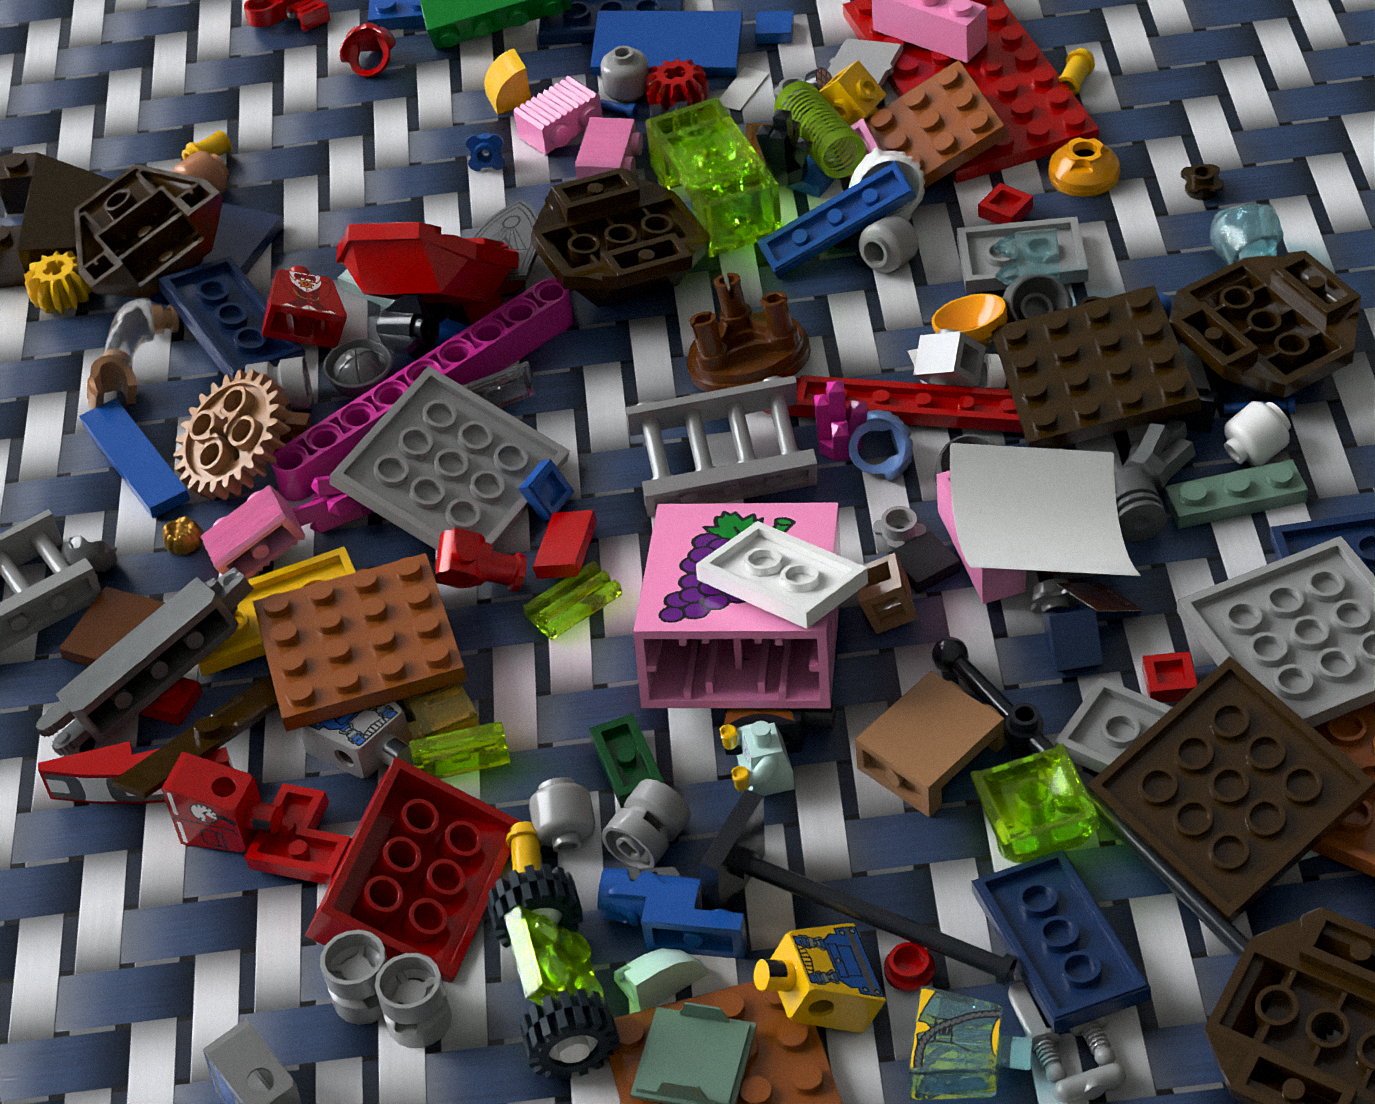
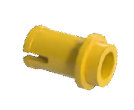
M1078 48L1071 51L1066 58V67L1057 81H1064L1073 95L1078 94L1085 77L1091 74L1095 68L1093 54L1087 49Z
M218 130L198 143H188L185 150L182 151V158L184 160L198 151L221 156L224 153L230 152L232 145L228 136L222 130Z
M529 821L514 824L506 836V844L511 848L513 870L516 869L519 874L526 872L524 866L533 864L535 871L541 867L540 847L543 844L537 838L533 822Z

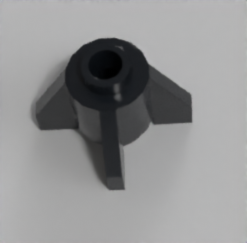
M403 294L382 311L376 323V331L382 344L391 349L395 354L409 355L418 360L438 347L433 344L437 341L439 335V323H442L452 313L450 305L435 304L425 307L422 294Z

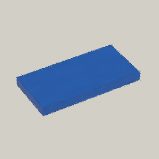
M598 11L590 64L591 74L601 75L600 63L608 52L618 46H629L640 50L646 55L649 73H651V67L662 66L663 60L673 62L676 58H679L682 62L692 59L694 65H701L706 76H737L743 26L742 11Z

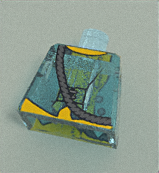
M921 986L909 1064L910 1100L985 1098L996 1095L1000 1067L1031 1070L1033 1038L1003 1036V1008L999 1004Z

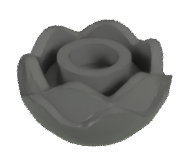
M76 536L74 538L70 537L69 542L64 544V555L70 566L86 558L93 567L95 574H105L114 567L118 560L116 555L117 547L110 548L104 541L89 542L82 536Z

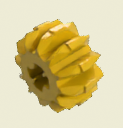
M55 251L49 257L41 255L40 262L29 264L30 271L24 274L25 286L30 301L34 304L35 308H42L46 314L55 310L63 314L65 309L72 308L77 310L78 303L89 301V293L93 290L79 275L77 256L72 251L63 255Z

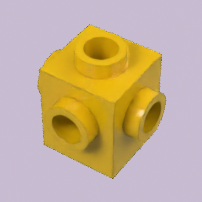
M859 60L838 72L819 91L850 126L861 118L865 120L879 109L876 106L887 95Z

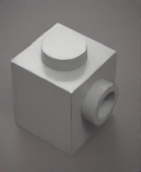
M940 329L938 334L920 335L913 375L928 384L978 387L986 346L963 332L953 329Z

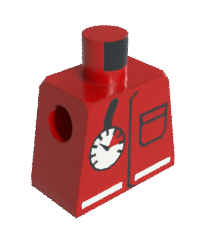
M181 753L161 788L180 844L244 852L249 849L258 831L276 834L282 823V807L262 802L256 780L251 774L189 753Z

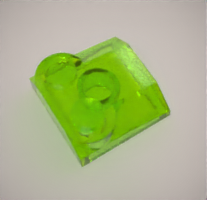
M1063 743L1046 751L979 772L978 770L971 772V779L996 836L997 849L1001 856L1008 861L1024 863L1062 849L1065 851L1084 844L1091 837L1092 833L1099 828V818L1096 809Z

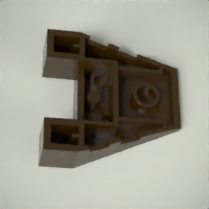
M38 152L11 153L0 156V196L7 214L24 213L22 225L0 226V288L25 286L24 274L30 271L29 264L40 262L41 255L49 257L55 251H58L60 255L72 251L77 256L74 209L113 180Z

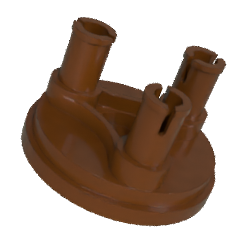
M727 273L729 289L727 284H725L723 274L718 276L714 280V286L721 305V311L719 312L720 322H716V314H712L710 311L697 313L689 320L695 336L687 359V368L693 384L703 391L710 392L762 382L764 379L773 376L789 377L798 373L810 357L811 346L806 331L790 315L786 293L774 291L765 294L762 300H760L764 312H752L749 304L745 303L739 274Z

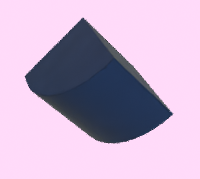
M1088 605L1041 612L1048 650L1057 671L1104 664L1096 610Z

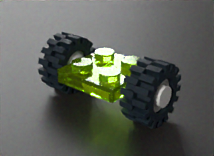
M533 864L524 866L525 873L519 874L515 869L508 873L510 880L507 881L500 878L495 882L497 889L490 888L487 906L497 941L500 940L501 945L505 948L512 945L525 998L535 1002L528 1008L530 1014H523L521 1018L522 1025H519L528 1064L537 1075L541 1076L545 1073L547 1079H555L559 1073H561L563 1080L571 1079L572 1073L578 1071L580 1076L589 1074V1067L593 1066L598 1070L604 1066L603 1059L609 1060L608 1056L614 1055L613 1050L619 1049L620 1038L609 1002L605 996L603 997V989L595 977L590 960L592 955L591 948L586 939L576 932L579 929L577 923H582L583 910L572 875L569 872L565 873L564 868L559 866L551 870L550 864H541L540 869L536 871Z

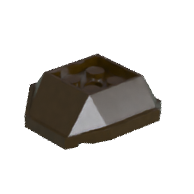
M619 168L551 186L545 198V205L539 212L531 229V245L563 289L576 290L600 308L678 286L687 272L710 249V235L676 192L657 183L638 179V174L625 168Z
M1307 251L1289 252L1286 257L1272 255L1246 257L1178 290L1169 322L1177 339L1220 377L1229 380L1251 401H1259L1272 395L1285 398L1353 363L1361 295Z
M1319 907L1300 916L1301 919L1277 926L1250 938L1204 1028L1205 1037L1231 1097L1246 1104H1375V929ZM1329 1028L1336 1030L1342 1036L1334 1042H1323L1317 1039L1314 1034L1321 1029Z

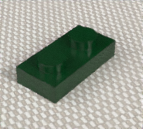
M634 714L589 728L591 741L621 808H624L625 801L640 781L652 779L664 783Z

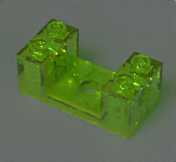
M717 97L645 120L651 168L663 187L672 189L683 186L691 198L693 215L710 235V249L706 252L710 258L755 243L782 227L778 183Z

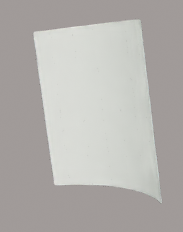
M961 443L950 444V482L953 515L960 548L970 567L1141 576L1128 556L1121 533L1115 494L1113 452Z

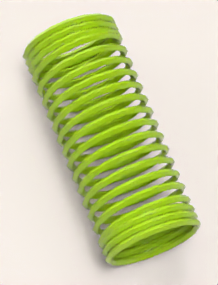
M797 81L781 90L775 100L774 112L777 109H787L788 111L791 110L792 114L794 113L792 120L800 122V137L813 142L809 152V156L831 178H844L854 173L866 155V146L862 138L813 84L806 81ZM801 103H803V104L796 110V112L794 113L795 109H796ZM808 105V106L805 107V108L799 113V115L797 116L798 112H799L804 106ZM809 108H811V109H810L809 111H807V112L802 116V118L800 119L801 115H802L806 110H808ZM845 141H846V144L844 145V147H843L838 153H836V154L833 155V156H830V155L834 154L835 152H837V151L843 146V144H844ZM840 143V145L836 149H834L832 152H829ZM849 145V147L847 148V150L845 151V153L842 154L840 157L836 158V157L839 156L842 152H844V150L846 149V147ZM854 151H855V154L852 156V158H851L848 162H846L844 165H841V164H843L845 161H847V160L851 157V155L854 153ZM848 154V156H847L846 158H844L842 161L837 162V161L841 160L844 156H846V155Z

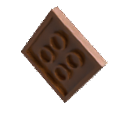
M960 60L942 69L939 73L865 119L883 151H905L906 156H912L913 161L921 165L920 170L924 171V189L1009 136L1006 127Z

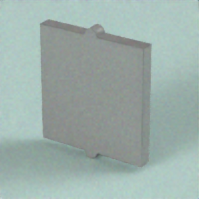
M846 38L835 58L830 59L831 65L827 71L834 77L838 72L859 60L882 88L887 77L894 73L893 67L904 49L902 44Z

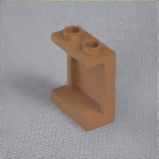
M930 671L855 738L857 769L930 818L942 807V787L986 746L995 752L1004 747V717L991 705L982 704L966 694L955 682L946 681Z

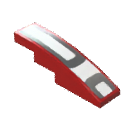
M127 741L37 763L38 771L50 799L93 804L166 802L161 789L148 798L143 799L112 787V780L158 749L135 754L131 742ZM227 747L219 748L204 758L234 768Z

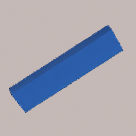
M897 161L760 239L757 243L778 278L876 220L914 200L917 196Z
M116 398L79 416L85 430L153 519L190 500L186 487Z

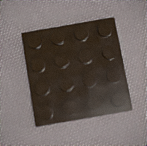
M1154 285L998 326L991 332L992 342L996 354L1000 357L1006 384L1028 447L1053 449L1202 410L1199 393Z
M1231 656L1087 784L1092 795L1177 871L1231 923L1375 791V781Z

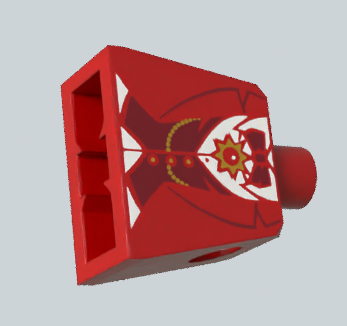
M300 265L293 266L288 270H277L267 301L262 337L328 348L338 347L347 319V313L333 280L329 277L310 274L306 267Z

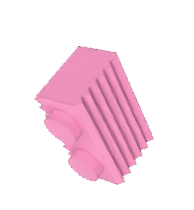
M568 75L565 80L561 79L560 83L556 82L554 87L550 86L549 90H544L543 94L539 93L537 97L533 96L531 101L527 100L526 104L521 103L520 107H515L513 111L517 135L520 140L523 139L525 143L528 142L529 146L532 145L534 149L537 148L543 155L548 154L557 147L565 146L570 139L585 131L586 127H588L589 117L603 118L600 95Z
M589 117L588 127H586L585 136H583L580 151H578L577 161H575L577 179L619 168H625L635 173L636 162L634 156L641 155L643 149V136L641 132L636 130L635 119Z
M268 485L263 490L253 493L244 504L228 516L218 519L213 527L202 534L200 538L203 540L202 543L205 545V549L208 551L207 554L211 557L210 560L217 571L224 575L234 567L248 580L250 576H256L257 571H263V566H269L270 561L277 560V556L283 555L284 550H290L291 545H297L298 540H304L305 534L289 502L271 485Z

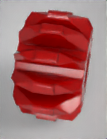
M676 58L673 62L663 60L662 66L651 67V73L646 76L645 91L649 104H662L665 110H669V106H673L677 101L687 100L688 113L691 115L692 109H702L703 101L708 99L709 87L708 81H706V74L701 65H694L692 59L684 62L680 61L679 58Z

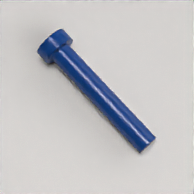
M600 99L602 109L627 114V117L631 119H636L639 115V105L637 104L625 105Z
M1287 396L1285 400L1259 401L1264 404L1272 402L1281 410H1287V413H1295L1294 396ZM1253 401L1223 403L1224 414L1238 413Z

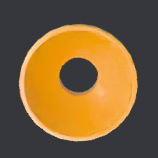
M1078 137L1059 148L1051 156L1048 167L1049 180L1057 190L1071 196L1091 197L1109 191L1118 183L1120 178L1119 159L1112 149L1102 144L1099 140ZM1089 153L1093 155L1088 157L1077 156L1076 154Z
M974 294L964 296L938 309L932 317V327L935 334H938L940 329L961 331L988 348L992 345L991 332L998 326L1007 323V307L1005 301L997 295Z

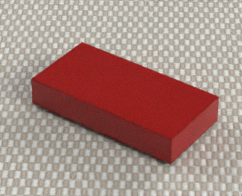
M594 510L552 513L533 564L536 579L579 576L597 524Z

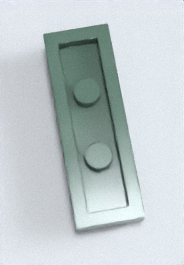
M1293 459L1167 485L1164 488V500L1178 529L1307 502L1308 488Z

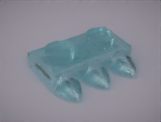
M1056 228L1014 232L1001 238L993 246V250L998 254L1010 259H1016V262L1004 266L995 275L1005 285L1009 286L1015 278L1034 272H1043L1061 281Z

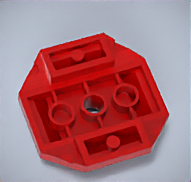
M422 222L348 224L345 236L341 238L337 245L336 263L346 266L364 295L397 300L403 294H422L424 303H488L510 270L518 269L519 253L514 249H509V245L505 242L489 238H462L457 235L441 234V227Z

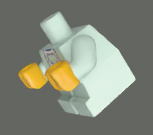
M757 721L738 728L730 724L719 728L724 748L731 750L737 745H741L743 751L742 754L737 755L738 766L731 770L735 788L739 792L747 789L759 795L767 796L795 789L791 763L782 735L775 723L768 724L765 721Z

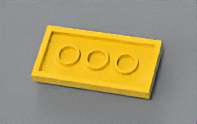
M345 546L248 579V582L254 589L237 605L238 609L233 614L239 623L236 632L198 663L202 677L266 655L253 601L273 594L309 586L319 581H327L355 573L356 571Z

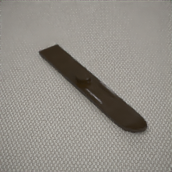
M271 674L212 712L209 716L195 721L191 728L112 780V787L146 799L163 787L182 752L205 758L279 707Z

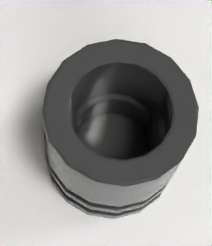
M1127 467L1114 472L1118 519L1123 540L1126 542H1140L1156 536L1167 523V514L1149 471L1141 467Z

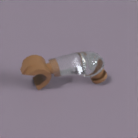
M141 298L126 302L116 312L109 330L104 354L91 365L90 377L87 380V399L91 410L103 404L104 393L112 391L123 392L126 404H136L137 381L133 370L130 368L139 346L145 342H152L154 334H164L165 329H169L171 333L178 332V313L171 304H168V309H163L162 305H151L149 298Z

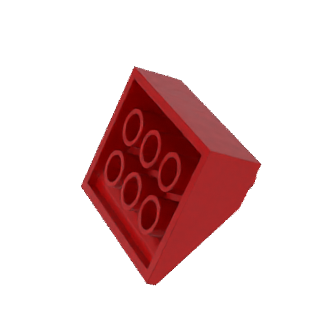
M395 757L379 782L305 936L325 946L331 939L343 932L351 930L368 931L380 938L385 947L388 960L405 953L425 955L438 965L442 981L452 983L487 907L488 892L490 888H495V882L499 879L511 852V848L506 844V836L514 824L522 821Z

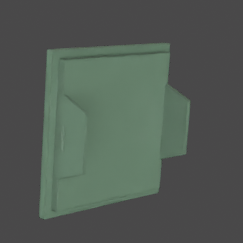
M685 1002L681 1011L656 1007L630 1098L664 1104H736L756 1033L757 1023L729 1019L720 1007Z

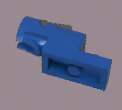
M605 867L603 869L597 907L601 910L600 919L613 920L630 926L641 924L646 950L655 951L661 948L678 949L692 955L745 959L748 942L744 914L732 913L725 909L702 910L700 879L680 876L675 867L642 869L638 867Z

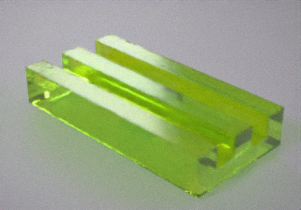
M593 560L581 568L579 576L565 578L523 606L524 614L528 620L552 641L621 596V584L617 580L611 581L610 574L605 570L601 572L599 565ZM601 587L600 590L596 591L595 593H593L592 595H590L589 597H587L586 599H584L583 601H581L583 598H585L586 596H588L589 594H591L592 592H594L595 590H597V589H599V588ZM567 610L566 612H564L563 614H561L560 616L556 617L555 619H553L552 621H550V622L548 623L549 620H551V619L554 618L555 616L559 615V614L562 613L563 611Z
M502 721L409 741L414 766L438 779L511 763Z

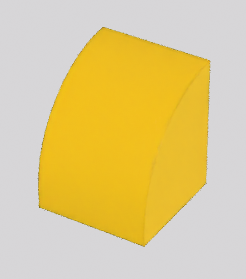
M513 48L501 54L491 64L485 76V93L497 115L514 110L515 107L519 108L521 103L526 104L527 100L531 101L526 67Z

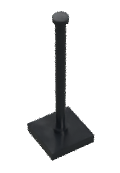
M747 789L743 792L700 862L702 910L725 909L731 912L750 878L753 877L996 976L995 982L1007 986L1015 971L1017 957L1006 953L1004 957H1001L762 860L765 855L764 797Z

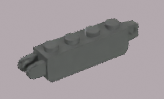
M234 567L218 579L212 578L205 583L196 577L58 691L55 695L60 701L38 719L39 721L35 726L36 730L44 738L47 736L49 738L51 735L54 736L55 733H58L60 729H63L57 737H54L55 739L51 745L52 749L60 756L70 754V752L81 746L91 736L96 742L108 740L236 632L239 623L233 614L238 609L237 605L254 588L245 576Z

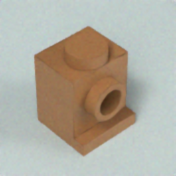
M892 553L864 564L863 566L867 567L868 584L858 590L857 594L859 604L875 633L879 634L918 619V613L913 604L909 579L896 554Z

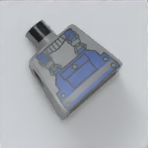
M395 701L299 728L305 750L308 754L361 779L371 776L384 763L390 766L395 757L409 764L414 757V749L407 744L411 736L405 713Z
M247 1018L203 1048L214 1089L226 1104H301L295 1081Z

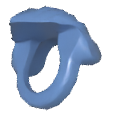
M870 410L867 412L866 423L857 427L850 437L848 444L849 456L853 464L861 471L870 474L882 473L887 480L891 481L903 474L912 462L913 441L910 438L911 432L908 426L899 419V416L893 415L891 411ZM890 430L897 455L877 465L868 464L863 461L858 454L857 448L862 435L869 431Z

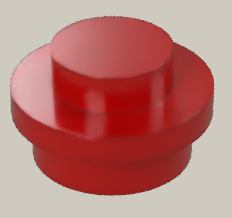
M904 942L895 946L887 955L884 962V975L887 982L893 988L903 992H916L924 989L932 982L935 976V962L931 954L924 947L912 942Z

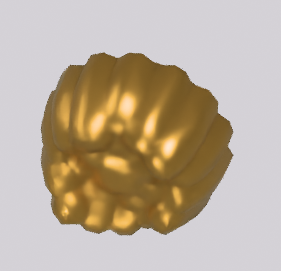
M187 516L168 522L162 529L164 547L168 549L169 553H175L176 555L188 554L202 545L203 540L200 538L204 534L202 528L196 521L191 520Z

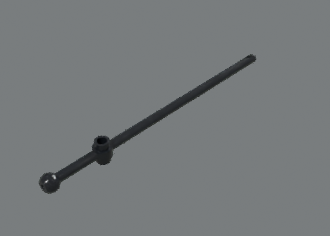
M944 637L939 640L932 650V660L936 668L946 673H955L985 704L994 707L1004 717V734L1010 749L1020 755L1034 752L1193 914L1240 959L1249 940L1177 871L1089 792L1087 784L1090 781L1043 735V719L1038 709L1030 703H1018L1014 706L968 660V649L963 641L955 637ZM1329 1028L1321 1029L1314 1036L1320 1040H1326L1327 1034L1332 1036L1334 1030Z

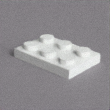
M759 521L696 564L697 580L806 629L868 584L867 567Z

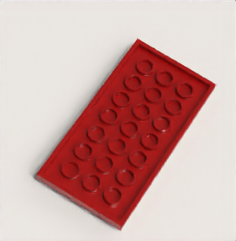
M855 0L843 4V16L860 40L902 44L904 50L893 67L894 73L886 79L898 98L957 61V59L873 30L872 0ZM970 0L987 6V44L968 63L960 62L1006 127L1009 136L950 172L949 174L955 183L1053 155L1059 148L1078 137L1099 140L1098 126L1064 81H1057L1059 78L1058 73L1004 1Z

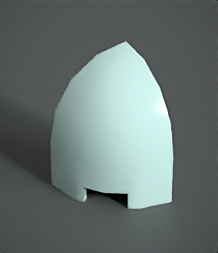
M661 948L644 954L614 972V981L636 1009L642 1011L653 1008L709 973L700 960L678 949Z

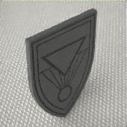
M521 199L489 218L471 237L489 238L505 242L509 245V249H514L519 253L518 269H511L503 281L528 280L538 255L531 245V229L538 215L529 204Z

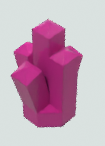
M843 380L827 382L826 394L814 395L819 453L833 461L851 459L848 450L849 440L856 428L866 422L867 403L850 400L846 414ZM861 438L857 445L858 451L862 449Z
M330 476L315 477L311 488L317 494L312 496L311 502L292 509L300 526L310 523V529L317 533H322L374 512L330 485Z

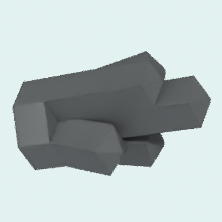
M1170 420L1166 426L1164 424L1150 423L1143 440L1132 441L1129 458L1122 468L1141 467L1149 471L1154 480L1155 488L1159 493L1169 479L1196 456L1193 442L1185 440L1188 435L1185 422Z

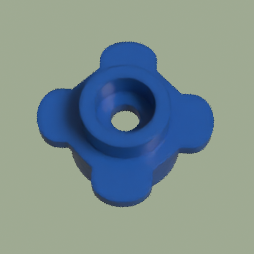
M489 133L469 136L466 140V147L470 150L471 157L468 160V166L474 171H480L482 168L492 167L495 170L502 169L506 161L501 154L503 138L498 134ZM483 150H488V151H489V154H488V155H484V154L482 153V151H483Z

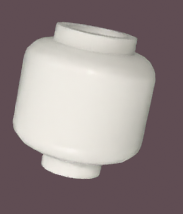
M1253 401L1226 422L1224 426V433L1227 438V442L1224 444L1225 450L1239 464L1246 460L1254 466H1262L1289 444L1290 435L1288 430L1291 428L1290 421L1274 403L1267 402L1264 404L1259 401Z

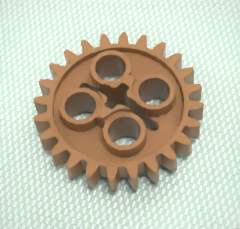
M253 369L248 374L238 370L235 378L228 374L224 375L221 387L213 382L211 384V394L208 397L202 393L199 395L201 405L198 408L190 407L188 409L192 415L191 420L181 422L180 426L186 429V432L176 438L175 441L182 445V447L173 454L175 458L180 460L175 467V470L182 474L180 481L188 485L187 488L212 501L216 497L225 501L230 492L237 497L240 496L243 484L252 489L254 487V476L259 474L265 477L267 475L264 467L266 463L277 462V458L273 455L275 449L284 448L286 445L279 440L281 435L290 432L291 429L283 423L292 416V412L285 408L290 403V399L283 395L285 389L264 373L259 374Z

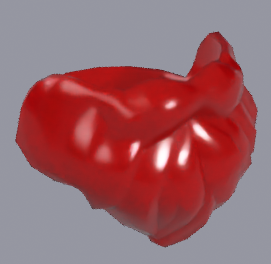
M373 23L356 26L347 33L345 40L341 44L339 49L340 61L349 63L351 69L358 76L364 78L376 77L387 68L390 62L391 50L395 46L396 40L391 31L385 27H378ZM383 51V59L376 68L364 70L360 67V52Z

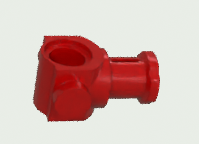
M457 527L441 532L437 559L434 563L436 583L463 589L481 586L485 581L504 585L510 592L515 593L520 589L527 568L525 554L518 552L512 556L493 551L492 545L486 542L482 534Z

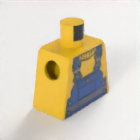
M854 923L792 930L784 936L770 959H760L755 965L754 982L756 988L760 991H778L787 1017L793 1022L865 1033L886 1002L884 993Z

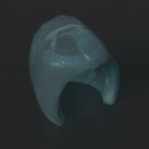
M1252 203L1218 211L1210 227V242L1226 266L1246 257L1277 256L1276 246L1284 237L1276 210L1273 205Z

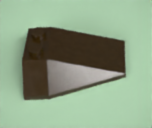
M134 164L74 209L79 275L95 294L150 298L155 293H160L159 278L196 267L203 261L206 255L212 252L224 199L223 196L206 179Z

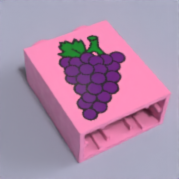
M838 503L657 505L633 629L641 708H831L839 605L806 629L697 580L696 564L757 521L841 556Z

